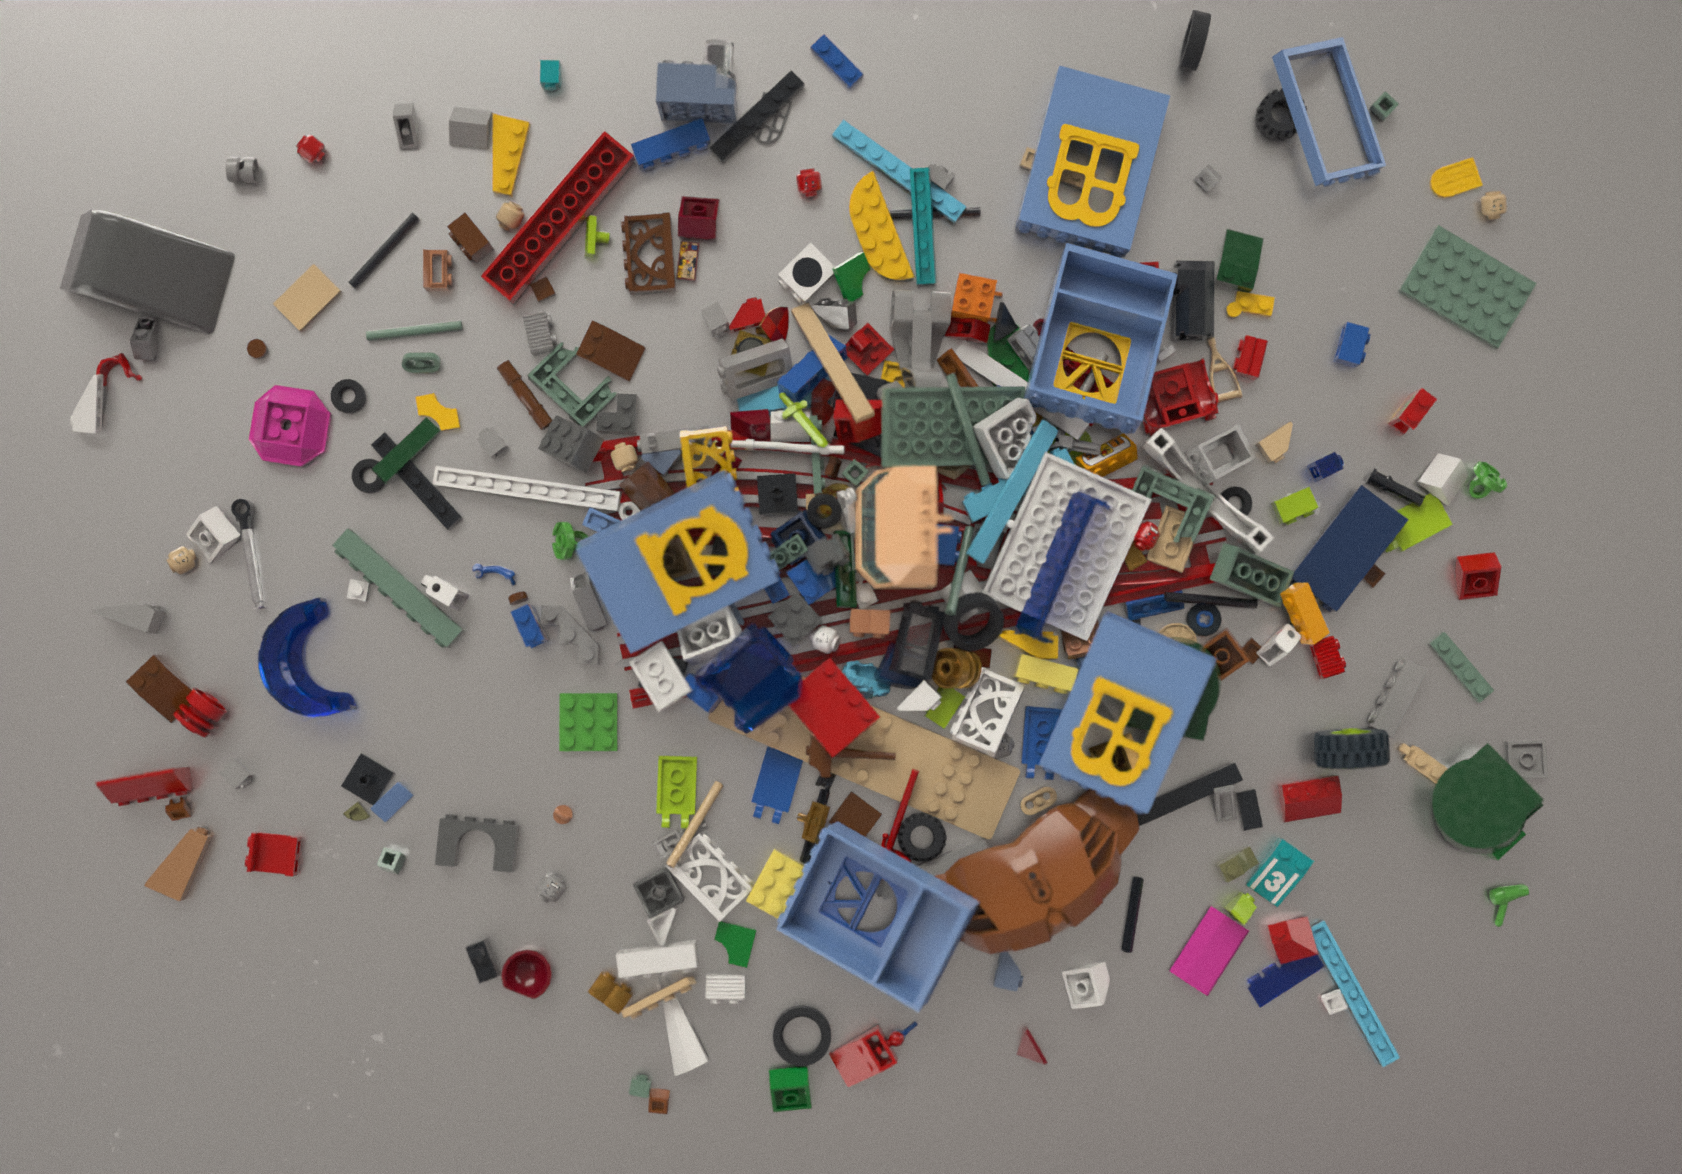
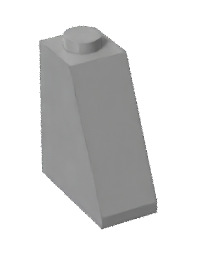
M588 572L570 578L571 590L588 630L597 631L602 629L604 625H607V621L593 583L587 574Z

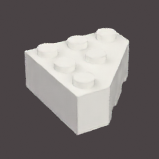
M1016 398L973 426L974 433L997 478L1008 479L1030 442V431L1032 424L1035 423L1036 414L1029 399Z

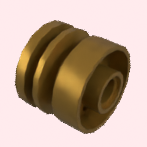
M942 648L938 650L932 680L941 688H970L974 686L982 672L979 656L974 651H964L959 648Z

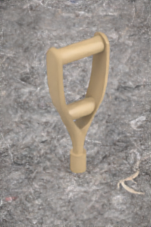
M1215 338L1207 340L1212 351L1209 381L1213 391L1216 393L1213 373L1225 369L1230 373L1236 387L1235 391L1218 395V403L1238 397L1242 398L1237 377L1232 368L1219 354L1215 346ZM1215 360H1219L1221 363L1215 364Z

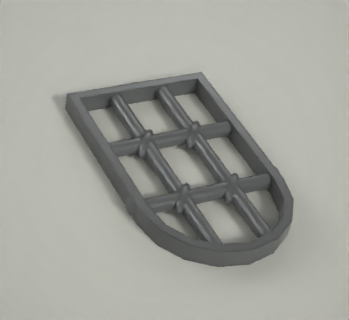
M792 101L787 102L789 106L786 115L781 114L780 108L774 115L775 118L771 127L764 123L760 127L757 137L753 134L758 142L770 144L778 140L783 132ZM778 116L784 117L780 130L775 128ZM763 127L770 131L766 141L759 139ZM772 132H778L777 137L770 141Z

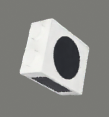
M809 243L778 274L780 279L778 282L784 289L789 288L793 292L792 297L798 303L802 301L805 304L835 276L832 270L835 266L812 243Z

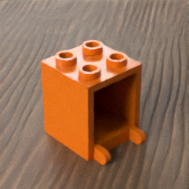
M959 273L951 308V318L978 319L985 323H996V318L990 317L994 296L1002 297L1003 293L995 291L997 280Z

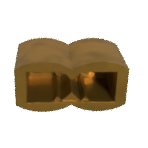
M602 971L588 990V993L619 1015L633 996L632 988L625 983L619 984L615 981L616 977L608 971L604 973Z

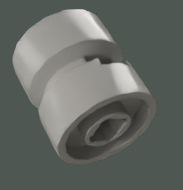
M240 157L227 158L226 178L228 182H240L242 179L248 183L257 182L259 169L256 158L245 157L243 160Z

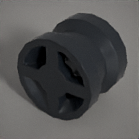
M831 773L830 777H821L819 775L815 786H822L826 791H829L836 774Z

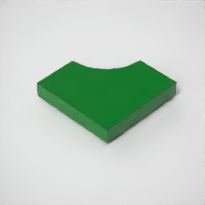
M859 252L832 269L843 298L852 302L863 295L862 282L866 273L870 270L865 253Z
M724 921L718 923L714 940L720 942L726 948L729 956L728 964L747 968L756 929Z

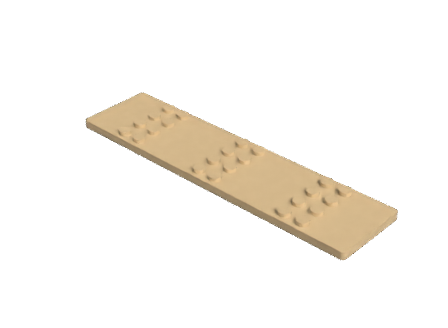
M738 649L719 690V693L724 698L714 712L709 714L708 719L711 722L805 762L809 761V756L806 755V746H810V735L812 733L782 699L806 677ZM872 706L879 714V720L846 748L896 753V759L832 758L831 773L901 802L912 769H917L919 774L908 806L983 838L991 839L1020 775V770L1017 767Z

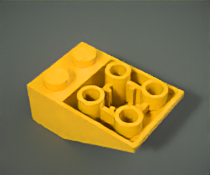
M1003 630L1002 634L997 637L1029 656L1039 659H1058V635H1054V632L1042 631L1040 635H1034V631H1022L1021 634H1015L1014 630Z

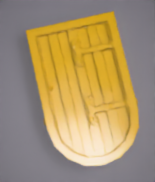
M1473 157L1439 168L1430 179L1432 191L1437 196L1443 198L1453 197L1483 186Z

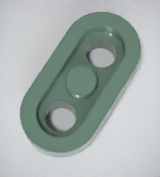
M431 352L407 353L403 356L401 365L405 371L411 373L436 372L440 368L441 359L437 354Z

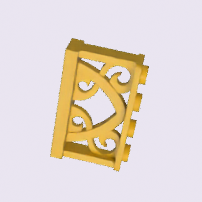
M727 426L696 431H680L687 488L696 484L699 478L703 480L708 478L701 472H693V468L703 464L706 454L721 465L720 471L725 470L726 473H731L733 479L737 480L736 468L732 469L731 462H735L734 450L729 449V443H733L732 434L727 432ZM717 436L722 439L723 444L721 447H716L715 443L717 441H714L710 448L707 446L708 441L712 437ZM705 438L704 445L689 442V439ZM725 450L727 461L721 455V453H723ZM700 452L703 453L700 460H694L693 456L695 454L700 456Z

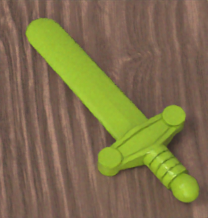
M781 392L779 398L787 407L782 412V418L787 419L793 416L818 446L826 447L828 441L802 411V409L807 407V402L803 400L793 403L784 392Z

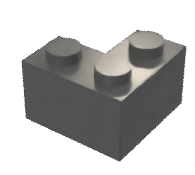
M618 393L617 412H597L596 431L599 434L637 435L639 400L637 394Z

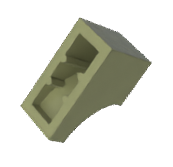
M1248 846L1215 865L1223 880L1229 883L1244 875L1246 871L1259 864L1251 847Z

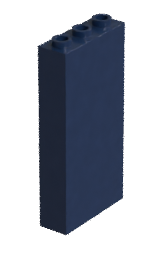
M1360 485L1294 569L1290 583H1309L1315 600L1318 598L1322 601L1323 604L1321 606L1327 611L1331 612L1334 610L1337 612L1407 523L1408 519L1363 485Z

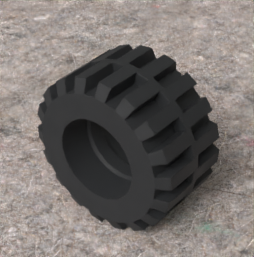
M1283 88L1280 91L1276 89L1272 93L1269 92L1256 110L1255 119H1258L1257 127L1261 126L1260 132L1262 134L1264 132L1267 133L1265 137L1270 138L1272 136L1275 141L1279 138L1281 141L1286 140L1287 137L1290 139L1297 133ZM1282 106L1286 108L1290 113L1291 121L1284 124L1277 122L1272 116V107Z
M912 814L900 826L898 843L902 852L911 860L916 862L934 860L942 853L946 845L947 836L944 826L936 817L930 814ZM918 826H926L933 833V842L927 848L919 849L911 842V833Z

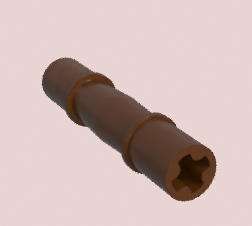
M509 360L500 364L497 370L506 381L507 386L512 388L520 402L528 410V415L533 418L541 431L548 428L553 420L521 379L522 376Z

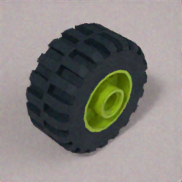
M1346 728L1317 732L1313 737L1314 759L1318 767L1329 769H1364L1385 766L1390 761L1389 734L1383 729Z

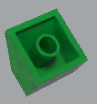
M807 1066L769 1070L773 1112L812 1108Z

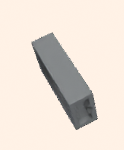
M783 339L719 359L717 371L723 383L720 384L723 395H727L732 401L777 386L780 377L788 373L793 367L790 348ZM775 360L779 361L780 371L735 385L734 375L736 373Z
M1239 424L1185 452L1203 486L1257 458ZM1226 443L1234 455V460L1214 470L1205 453Z

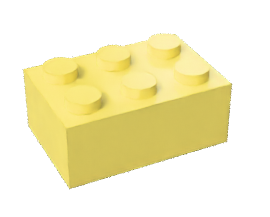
M1020 654L1018 655L1013 677L1017 678L1016 682L1027 685L1030 682L1036 683L1035 687L1042 689L1053 687L1054 692L1067 694V691L1071 692L1078 669Z
M774 848L746 901L778 919L787 907L785 905L786 901L795 892V883L804 874L802 872L804 864Z

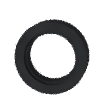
M1193 10L1182 44L1179 67L1197 70L1208 36L1211 21L1210 13Z
M972 592L959 597L955 614L949 615L945 613L943 619L946 634L957 648L964 651H976L989 646L1000 635L1004 625V616L999 606L992 597L981 592ZM976 608L989 610V621L982 630L972 635L958 633V623L967 612Z
M806 1005L794 1006L784 1011L777 1019L773 1030V1043L777 1053L784 1061L795 1066H808L818 1062L827 1053L831 1042V1029L826 1017L819 1010ZM794 1018H810L820 1028V1043L815 1050L808 1054L794 1053L784 1043L783 1030L787 1023Z

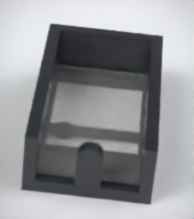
M911 600L909 603H903V613L891 666H889L888 671L920 680H931L946 612L940 611L938 606L928 605L926 607L922 605L923 602Z

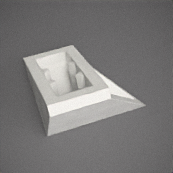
M673 907L647 920L648 926L658 943L662 946L666 942L678 907Z

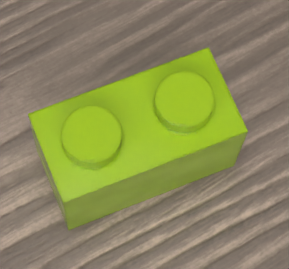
M1310 487L1271 503L1279 524L1285 522L1286 525L1296 522V517L1303 515L1305 518L1315 514L1314 510L1319 508Z
M939 687L937 692L942 696L939 699L941 704L935 710L930 708L928 711H925V717L945 729L965 696L953 688Z

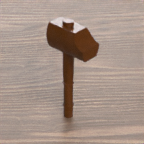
M810 735V746H806V755L809 756L808 764L815 767L821 777H830L832 757L813 735ZM845 748L835 757L895 760L896 753Z

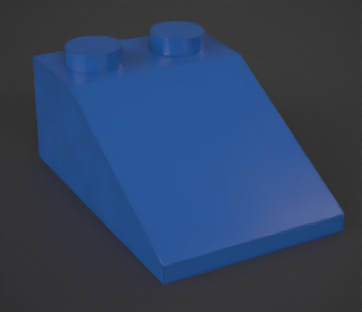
M806 559L787 572V575L809 606L836 588L835 567L833 568L834 571L829 575H818L814 573L809 561Z

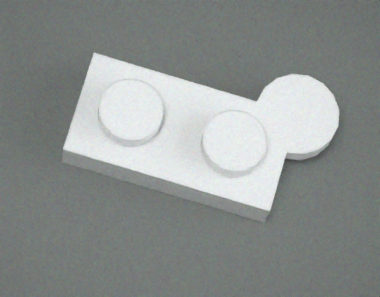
M850 487L846 491L837 492V499L842 510L840 517L841 527L847 532L853 533L855 532L854 506L856 493Z

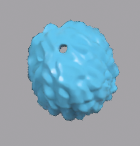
M857 660L846 662L842 673L865 699L886 696L890 693L891 686L875 681L874 673L877 667L873 663L860 664Z

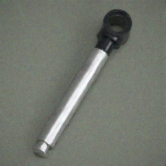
M237 499L232 503L231 511L236 517V521L240 523L252 602L255 604L254 609H262L265 607L262 604L264 597L251 520L254 519L255 505L250 500ZM242 504L247 506V511L244 514L239 510Z

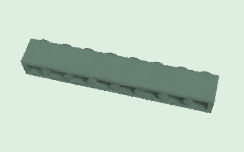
M347 528L332 546L336 549L334 552L342 559L346 557L350 561V567L355 571L360 570L364 573L363 578L370 584L374 582L379 587L377 590L386 597L388 595L393 599L391 603L399 610L403 608L407 612L406 616L412 622H419L422 625L420 629L427 635L431 633L436 638L434 641L440 647L446 646L450 648L464 633L465 630L353 530Z

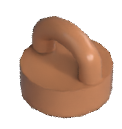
M560 805L555 808L553 817L557 823L566 824L571 821L573 812L569 806Z

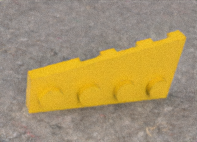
M493 113L492 191L512 197L530 122Z

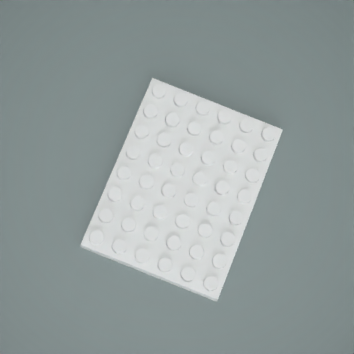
M1045 452L1014 519L1015 526L1009 530L982 593L989 595L1002 604L1087 641L1152 499Z

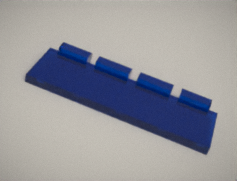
M1315 955L1280 964L1279 968L1273 962L1261 970L1265 977L1262 978L1259 973H1256L1248 978L1247 981L1250 986L1247 988L1258 1006L1261 1008L1325 967L1319 956Z

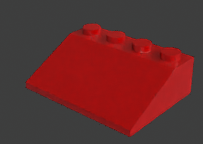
M830 658L782 698L832 758L876 724L880 718L879 714Z
M190 767L173 768L95 782L96 787L111 804L118 803V807L130 805L131 800H137V803L149 801V797L156 796V799L159 800L169 798L168 794L175 793L176 796L187 795L188 790H193Z

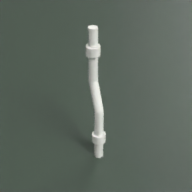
M746 439V441L732 440L733 443H731V448H746L748 451L772 449L814 452L821 455H829V453L844 454L845 446L829 445V443L824 448L818 445L755 441V439Z

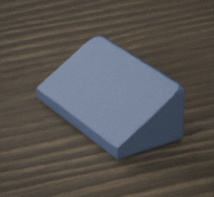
M397 782L370 809L384 822H387L414 795L401 782Z

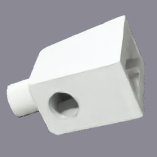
M426 575L421 581V585L427 588L425 591L427 594L455 610L460 611L469 597V594L437 576L432 578Z
M1292 623L1286 624L1276 631L1256 654L1270 667L1289 654L1300 640L1301 635L1295 630ZM1277 644L1280 649H1275L1274 646Z

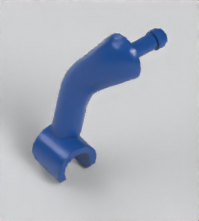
M479 563L474 564L472 567L473 572L479 571L475 573L477 579L481 578L484 573H497L505 579H510L511 585L516 584L513 579L515 572L497 565L482 566Z

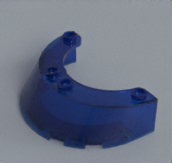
M318 597L304 601L281 612L265 630L260 650L258 651L260 677L270 696L285 709L308 717H323L357 709L355 700L350 693L334 692L319 686L310 677L304 665L303 649L305 641L311 630L329 615V607L325 598Z

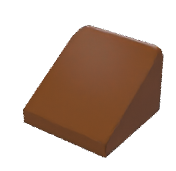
M651 1088L648 1112L668 1114L670 1091Z

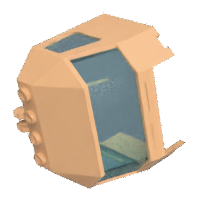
M895 466L874 471L855 490V570L874 589H933L936 586L937 533H953L950 527L937 528V521H951L952 516H936L935 466Z

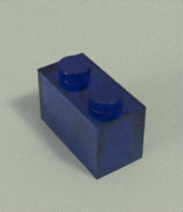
M1333 452L1307 465L1314 481L1318 482L1344 469L1342 466L1344 462L1339 454L1337 455L1336 452Z

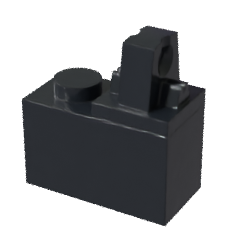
M488 938L465 947L479 984L501 975Z

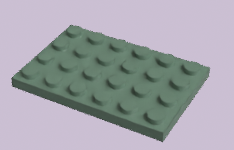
M1438 225L1398 291L1495 349H1498L1537 283Z

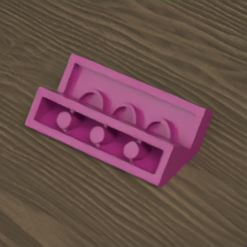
M1211 906L1170 969V972L1208 996L1249 933V930Z

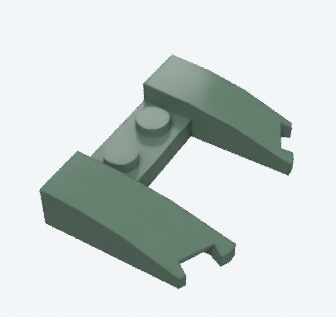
M561 342L528 374V379L566 412L575 424L586 428L597 417V412H602L614 399L616 392L611 394L608 383L612 382V380L607 376L582 401L557 377L576 357L579 349L576 346L574 351L563 348L564 343Z
M1147 465L1142 466L1132 491L1151 499L1154 492L1188 507L1173 540L1174 542H1180V537H1192V542L1196 540L1215 499V495L1173 479Z

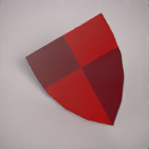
M777 307L770 310L760 323V327H756V334H765L770 342L780 339L785 341L789 329L788 307Z

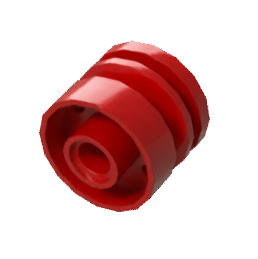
M193 687L186 696V700L191 706L180 704L179 708L182 711L176 710L173 715L187 730L207 738L210 734L207 729L213 730L215 728L210 719L219 722L227 710L214 696Z

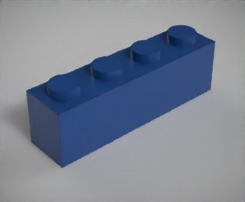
M703 118L637 141L632 143L631 146L639 168L649 170L655 167L654 164L660 162L662 164L668 163L677 156L685 157L690 154V151L696 149L698 151L708 148L711 141Z
M828 335L841 358L845 361L847 359L846 346ZM813 350L808 352L799 363H796L777 382L779 394L784 392L793 403L804 399L828 376Z

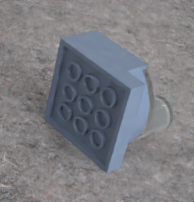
M722 39L704 41L703 62L701 64H694L691 61H683L680 64L674 63L671 60H664L662 63L658 62L656 104L661 121L693 122L703 118L704 123L735 124L737 122L736 75L733 73V42Z

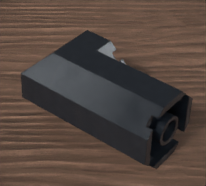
M1176 260L1173 267L1177 268V272L1173 273L1178 274L1173 295H1175L1173 298V339L1177 340L1180 337L1181 341H1203V337L1207 336V340H1212L1214 338L1215 261Z

